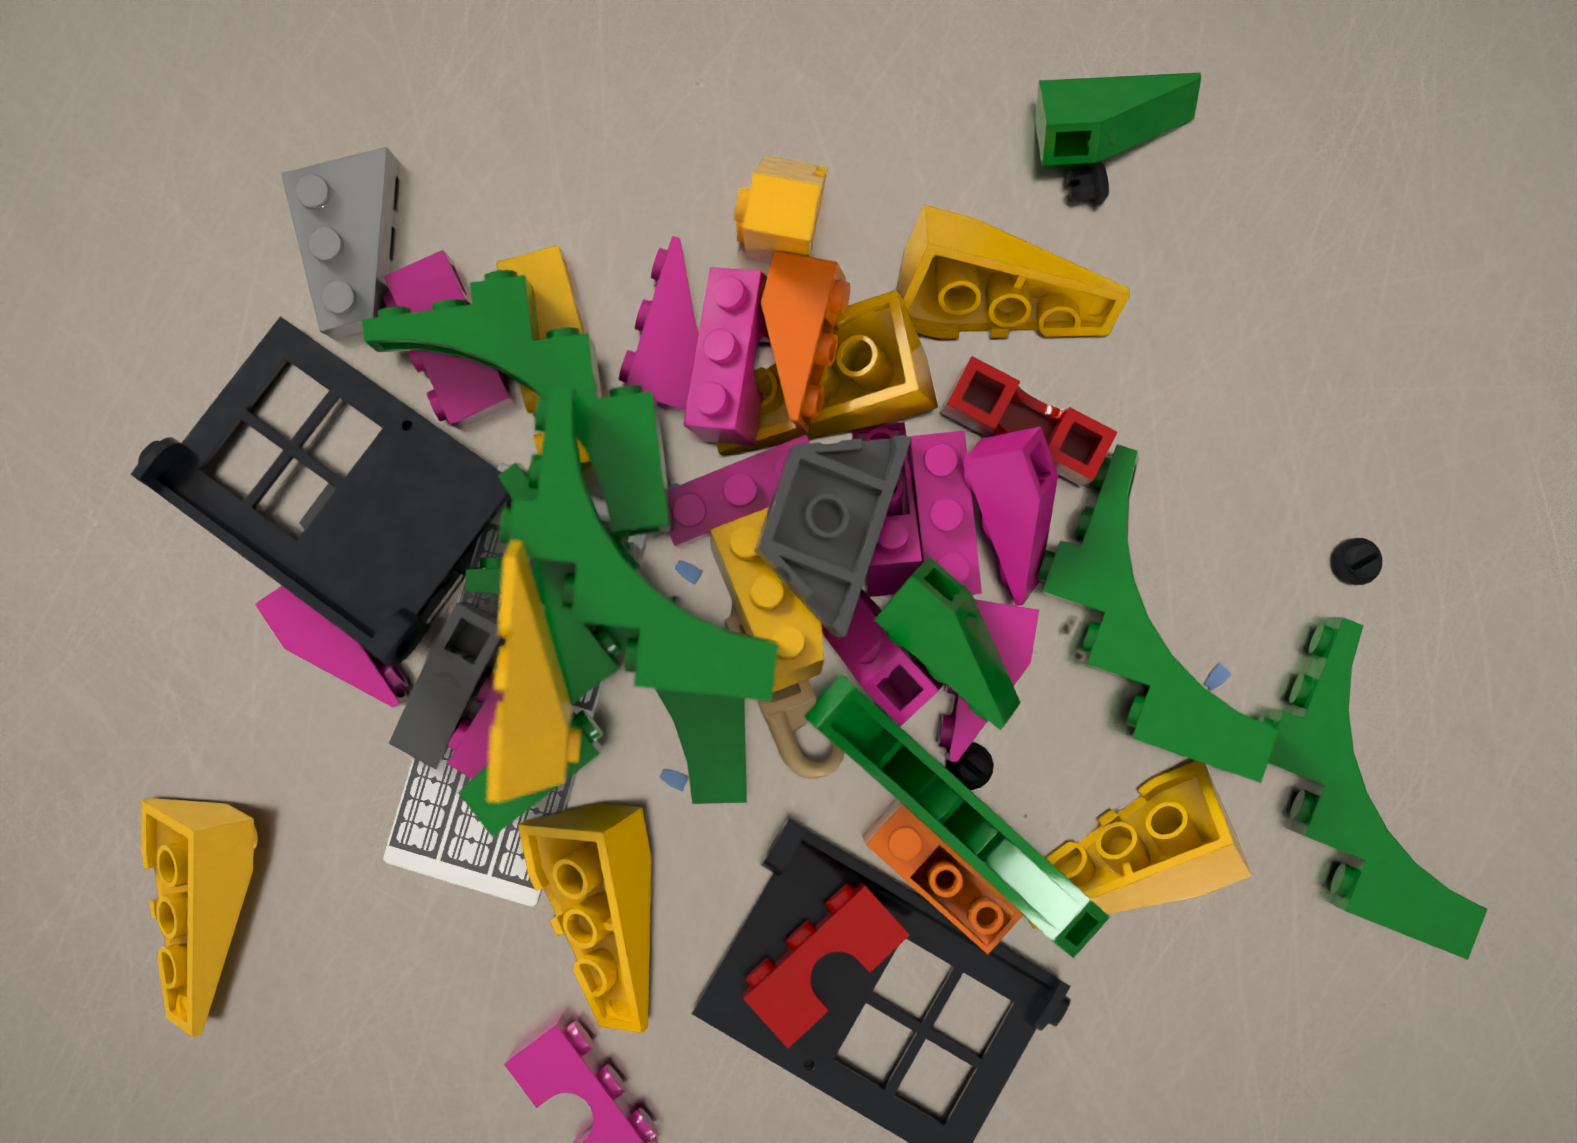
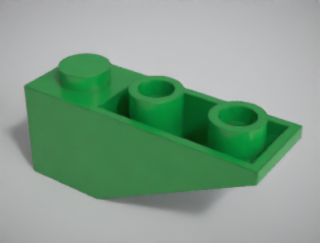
M1201 73L1039 80L1035 125L1042 166L1097 163L1193 120L1200 90Z
M929 556L883 608L874 621L884 629L885 634L894 644L906 648L926 665L929 674L934 679L949 685L965 699L970 709L978 717L990 721L1001 730L1020 705L1019 697L972 593Z

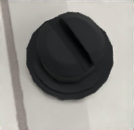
M1100 161L1088 163V167L1071 169L1066 175L1067 186L1076 185L1069 190L1070 199L1075 202L1093 198L1095 203L1102 205L1109 196L1107 171L1105 165Z
M1352 538L1345 541L1338 548L1335 554L1334 565L1338 575L1344 581L1352 585H1364L1372 582L1379 575L1382 569L1383 558L1380 549L1372 541L1365 538Z
M971 743L958 762L948 760L946 762V769L970 790L983 787L989 782L993 774L994 763L991 754L985 747L977 743Z

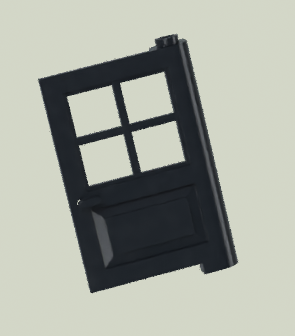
M281 316L182 443L173 437L151 442L141 452L138 465L130 474L389 666H396L403 662L432 627L419 616L510 497V494L498 477L502 473ZM287 361L329 390L290 441L248 412ZM339 399H342L382 428L344 479L338 477L301 450ZM241 420L283 450L244 501L202 472ZM412 423V426H410L409 428L406 426L407 424ZM294 458L336 488L297 540L254 510Z
M787 819L760 862L762 867L773 874L693 1009L692 1015L908 1143H973L1036 1029L1042 1031L1048 1024L1055 1027L1063 1019L1071 1001L1066 996L1071 986L999 943L989 954L985 953L930 902ZM863 882L910 934L907 940L953 966L923 1021L919 1022L872 994L896 949L870 973L854 956L848 953H828L816 962L812 969L810 980L814 990L827 1003L829 1011L789 1048L781 1042L743 999V992L749 987L744 980L745 977L767 957L775 963L790 949L784 943L786 939L807 920L815 926L830 912L825 907L826 902L847 883L855 889ZM963 973L1013 1002L982 1058L932 1029ZM866 1003L916 1032L884 1089L834 1060ZM926 1039L976 1068L945 1124L940 1123L895 1096L897 1089Z

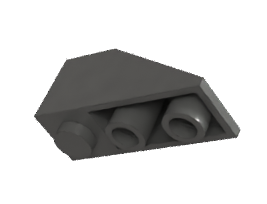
M469 602L456 603L426 659L388 744L434 769L438 768L449 748L447 745L452 735L468 714L478 692L495 665L500 646H505L506 638L499 637V619Z

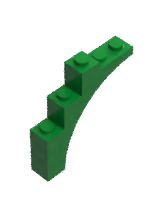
M499 270L485 274L484 281L470 282L471 305H466L464 300L447 299L433 303V310L411 313V309L408 307H389L379 310L378 317L362 319L364 341L376 352L425 351L462 357L504 373L536 393L539 397L548 398L549 385L573 387L576 390V437L585 448L603 488L612 531L619 538L673 531L658 405L652 391L643 392L642 386L630 385L610 389V397L602 398L596 349L588 333L580 334L578 328H558L548 331L546 333L547 339H539L534 290L525 275L517 276L516 271Z
M549 385L548 398L538 397L535 413V431L544 432L542 455L532 454L529 468L528 487L538 489L537 501L513 498L512 509L502 510L499 542L509 545L511 540L523 541L527 557L531 559L577 563L576 574L566 573L563 585L562 607L572 608L570 621L640 629L639 639L628 638L624 672L635 673L634 687L772 701L778 649L777 641L733 632L691 614L656 590L624 557L601 522L584 480L576 438V390L573 387Z
M1116 444L1113 456H1105L1094 479L1093 485L1101 488L1095 508L1085 506L1076 531V536L1083 538L1081 547L1060 540L1056 552L1049 549L1046 551L1038 574V580L1045 582L1043 592L1049 597L1104 615L1101 624L1092 621L1088 628L1082 646V652L1090 654L1087 665L1150 687L1146 697L1136 694L1126 725L1135 727L1133 739L1262 783L1279 730L1238 712L1204 688L1172 655L1148 617L1135 583L1128 543L1129 499L1139 455L1137 450Z
M515 462L498 475L512 499L537 501L538 489L528 487L529 469L526 471L522 464ZM619 540L616 545L624 557L638 569L641 565L627 546ZM538 559L545 596V618L572 705L619 669L621 663L615 656L622 649L603 625L594 630L590 623L570 621L572 608L562 607L565 574H576L577 563ZM572 709L571 728L582 729L579 763H569L565 781L600 755L603 749L597 741L603 736V733L584 709L577 714ZM488 763L458 794L493 837L559 785L502 802H487Z
M609 532L615 543L621 540V537L619 538L614 532ZM623 542L634 555L633 542ZM504 556L480 557V567L466 569V592L501 594ZM534 559V566H530L541 604H545L539 561ZM665 595L677 603L676 595ZM680 605L689 612L688 605ZM590 623V625L594 629H597L600 626V624ZM603 625L625 654L628 638L639 639L640 629ZM655 689L674 722L687 760L692 804L747 803L744 698Z
M1329 617L1326 624L1321 623L1317 627L1311 639L1309 653L1314 654L1307 674L1301 673L1293 685L1290 694V703L1294 704L1292 712L1288 713L1283 710L1270 708L1267 717L1262 715L1258 719V721L1279 730L1268 764L1310 781L1307 790L1302 789L1297 794L1292 805L1290 818L1295 821L1291 831L1350 854L1347 864L1342 863L1334 874L1331 883V893L1335 895L1331 904L1348 913L1468 960L1488 909L1448 889L1419 866L1389 832L1369 797L1354 754L1349 715L1352 665L1364 625L1344 617Z
M842 674L829 688L819 695L816 703L803 716L820 733L915 814L1020 910L1052 942L1073 959L1110 919L1109 915Z

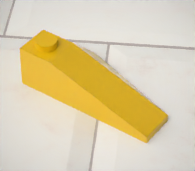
M923 205L905 246L897 290L902 296L916 332L938 339H959V332L990 331L991 338H1009V331L1040 330L1045 337L1109 335L1131 295L1128 287L979 219L928 205Z
M896 289L848 305L844 314L837 315L833 331L838 337L837 352L832 366L824 367L820 386H823L825 389L824 404L819 418H812L808 433L800 432L789 419L775 362L767 369L760 367L754 371L756 387L763 393L755 446L717 443L718 453L727 455L779 445L805 434L810 439L887 424L938 408L928 359L900 292Z
M519 540L510 541L503 559L498 632L499 637H505L506 640L505 646H500L494 679V689H496L497 693H503V701H498L495 725H491L487 802H502L565 783L569 763H579L582 729L571 728L572 705L523 541Z
M1194 761L1152 778L1138 789L1141 794L1138 798L1118 813L1111 809L1100 817L1098 821L1101 825L1078 843L1067 842L1046 858L1106 914L1203 896L1252 877L1235 829L1206 764L1199 761ZM1029 920V924L1033 929L1038 928Z
M156 798L141 800V853L144 869L154 868L159 899L149 901L151 919L157 918L159 928L165 939V947L160 948L157 953L166 1019L189 1036L195 1037L203 1033L252 876L253 850L258 843L257 830L252 817L225 803Z
M599 803L521 822L518 824L528 876L535 891L544 889L556 915L549 921L556 936L565 934L577 960L572 970L599 1027L643 1033L648 1029L651 852L642 807Z

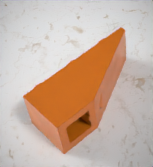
M774 250L761 306L789 419L800 432L808 433L812 418L818 419L822 412L825 389L823 386H820L824 367L832 366L836 356L838 337L833 331L837 315L844 314L847 310L851 286L850 282L846 281V277L836 261Z
M897 798L862 836L866 846L987 954L994 949L1024 915Z

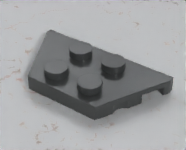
M898 435L893 436L891 439L862 441V439L840 440L835 444H822L820 442L794 444L788 450L754 552L828 631L839 638L847 634L911 438L908 436Z

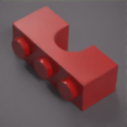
M971 356L941 413L986 437L1041 427L1057 474L1081 487L1093 481L1118 432L1071 407L1059 409L1032 397L1018 386L1019 380Z
M863 882L855 889L849 883L844 885L826 902L825 907L830 912L815 926L809 920L804 922L784 942L790 949L775 963L767 957L744 979L749 985L743 992L744 1001L787 1048L791 1047L829 1011L827 1003L814 990L810 980L812 969L822 956L831 952L848 953L854 956L870 973L910 936L906 929Z

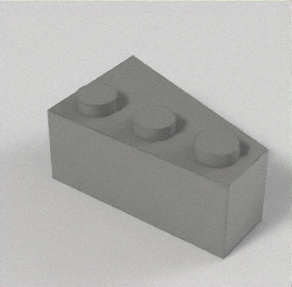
M387 147L281 173L319 330L333 340L363 333L362 319L378 317L379 310L387 308L383 294L388 293L389 288L384 276L390 274L391 270L389 255L391 230L394 228L395 210L393 209L395 180L398 178L399 160Z

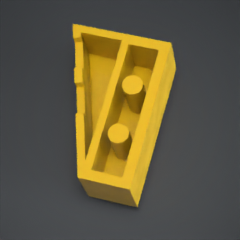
M765 155L753 171L750 189L740 187L734 213V221H736L735 231L738 232L737 241L744 243L747 259L771 263L774 250L811 257L828 167Z
M768 508L710 529V548L745 633L751 636L775 640L778 643L773 685L774 693L820 675L824 661L821 622L754 552Z

